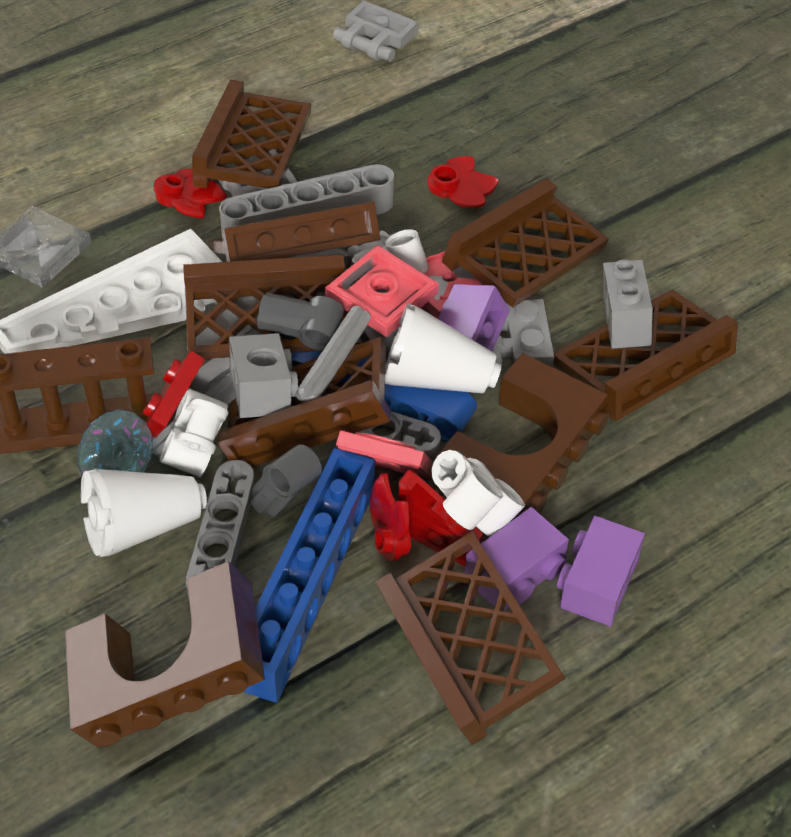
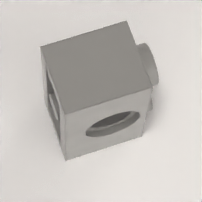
M619 260L617 262L603 263V302L611 348L652 346L653 308L643 260Z
M279 333L229 337L230 374L240 418L266 416L290 408L291 397H296L298 390V379L296 371H292L290 349H283Z

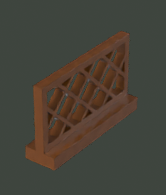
M230 79L192 155L193 186L207 188L211 179L267 189L281 186L310 116L311 103L244 92L243 81ZM248 106L258 107V108H263V109L252 112V111L248 108ZM285 113H294V114H298V115H294V116H291V117H288V118H287V117H286L285 115H283V114H285ZM272 117L276 120L268 124L262 121ZM249 124L255 127L245 131L241 128ZM282 130L289 132V134L280 137L275 133ZM263 136L268 139L260 143H256L253 140ZM240 143H243L246 146L244 148L234 150L231 147L233 145H237ZM278 149L281 153L269 156L266 152ZM256 156L260 160L247 163L244 159ZM233 162L238 166L232 169L220 167ZM265 169H270L274 173V176L259 174L257 172Z
M545 178L452 233L442 263L451 271L462 266L482 284L495 286L503 300L513 308L605 248L609 239L554 197L557 186ZM552 211L563 222L546 220V214ZM523 228L540 230V236L523 234ZM548 231L565 233L566 240L549 238ZM573 235L584 236L591 243L575 242ZM499 243L516 244L517 251L499 249ZM525 246L542 248L543 255L526 253ZM550 249L568 252V258L551 256ZM474 258L493 259V266L481 265ZM500 260L519 263V270L501 268ZM527 264L544 266L545 273L527 271ZM502 279L521 282V288L514 292L503 283Z
M366 202L221 228L223 238L209 240L208 243L209 248L213 252L226 254L227 262L288 258L379 241L381 238L375 202Z
M344 255L183 264L187 354L192 350L204 359L230 357L229 337L236 336L247 325L260 334H275L276 332L258 329L255 317L259 313V306L263 295H266V293L276 295L294 294L299 300L310 302V299L319 292H325V287L345 272ZM253 296L259 300L248 312L234 304L239 297ZM214 299L219 304L205 315L194 306V300ZM226 309L240 318L228 331L215 322ZM347 311L344 312L342 321L344 320V318H345L346 315L348 314ZM195 318L200 321V322L197 323L196 325H195ZM207 327L221 337L213 345L196 346V337ZM280 337L283 349H290L291 353L318 351L305 346L299 340V337L294 340H284Z
M672 289L651 300L653 308L651 348L627 347L612 349L611 346L600 345L602 342L610 340L608 325H605L555 352L553 363L569 376L608 394L605 412L609 413V417L616 422L735 354L738 322L728 315L717 320ZM672 305L681 311L682 314L659 313V311ZM658 324L681 325V331L657 329ZM686 326L704 327L697 332L685 331ZM656 342L675 343L668 348H656ZM577 356L593 357L592 363H575L571 359ZM598 357L621 358V365L597 364ZM626 358L646 359L637 365H626ZM596 375L616 376L605 382V385L596 379Z
M378 337L353 346L322 396L304 403L299 401L297 397H291L292 407L266 416L240 418L236 398L232 400L228 428L219 431L217 444L228 460H241L252 467L277 459L298 444L310 448L338 439L340 430L356 433L390 422L391 410L384 400L386 345L383 339ZM372 356L362 367L356 366L363 358ZM317 359L292 367V371L297 373L298 388ZM347 374L353 375L342 387L336 386Z
M473 531L395 579L392 573H389L375 582L458 728L471 745L488 735L485 731L487 727L566 679ZM473 549L478 557L473 575L452 571L456 558ZM484 568L486 569L490 577L482 576ZM426 577L440 579L434 599L416 596L411 586ZM449 580L470 584L464 604L443 601ZM479 585L499 590L500 593L495 610L473 606ZM506 603L513 613L504 611ZM423 607L431 608L429 615H427ZM440 610L461 613L455 634L436 630L435 626ZM470 615L492 619L486 640L464 636ZM501 621L521 625L522 630L517 646L495 642ZM529 639L535 649L526 648ZM444 642L452 643L450 652ZM461 645L483 649L477 671L457 666L456 662ZM492 651L514 655L508 677L486 673ZM524 657L543 660L549 672L533 682L518 679ZM465 678L474 680L472 689ZM483 682L506 686L502 701L484 712L478 701Z

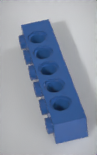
M337 448L333 449L255 608L265 680L247 687L243 691L244 693L278 703L370 503V496L375 482V459Z

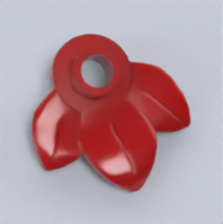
M472 156L452 158L446 164L434 167L427 178V187L434 195L443 198L448 197L456 205L467 208H479L486 204L485 196L495 190L499 179L475 171L474 158Z
M193 168L181 169L175 174L160 176L155 180L153 186L156 200L160 204L167 207H175L181 214L200 219L204 218L205 204L221 202L227 197L223 188L212 180L207 188L193 186Z
M383 473L373 484L369 511L375 529L374 541L379 554H383L388 562L398 561L401 556H406L410 552L409 504L405 500L395 501L390 489L388 473Z

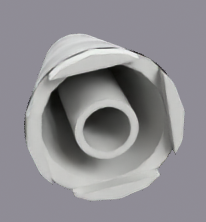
M407 303L399 322L402 326L399 327L394 337L386 362L385 384L471 393H484L487 386L495 387L502 365L495 363L496 354L421 308Z
M93 469L83 472L81 479V504L88 503L89 517L83 518L85 530L94 554L96 556L100 555V557H109L199 519L201 509H205L207 505L205 488L201 483L197 484L193 476Z

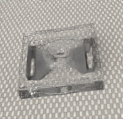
M31 206L0 233V266L43 288L91 244L90 233Z

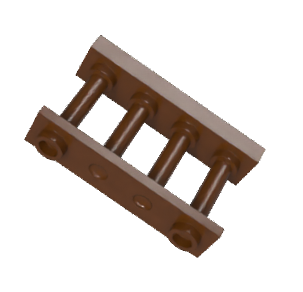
M151 338L0 354V454L150 436L144 431L137 435L135 432L142 429L147 419V416L142 414L154 394H145L143 382L144 375L154 374ZM126 378L129 396L103 399L101 380ZM83 383L86 401L61 404L58 385ZM40 388L44 406L18 408L14 390ZM120 418H122L123 421L117 426H115L114 423H116ZM137 418H138V419H139L138 425H137L136 428L134 429L133 426L135 425V423H136V421H137ZM126 426L128 427L129 431L131 432V434H132L131 436L128 435V433H127V431H126V429H125ZM108 428H109V430L112 432V434L114 435V438H113V439L111 438V436L109 435V433L106 431ZM102 430L100 434L94 435L93 431Z

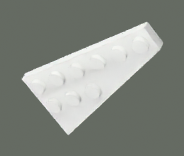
M189 229L1 319L0 349L6 354L75 346L185 321L186 302L183 264L222 261L192 229ZM214 299L194 300V306L205 315L219 304Z

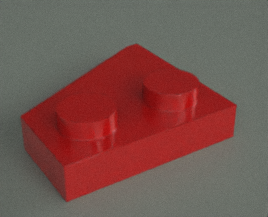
M191 350L182 362L176 358L173 360L162 378L166 382L160 394L155 392L142 412V414L147 416L141 429L142 431L156 438L164 430L205 361L203 357Z
M411 470L406 472L399 481V501H408L409 531L412 539L436 552H440L472 531L480 544L483 542V533L477 527L473 530H468L457 523L443 507L442 503L445 499ZM468 552L456 558L455 562L465 567L466 554Z

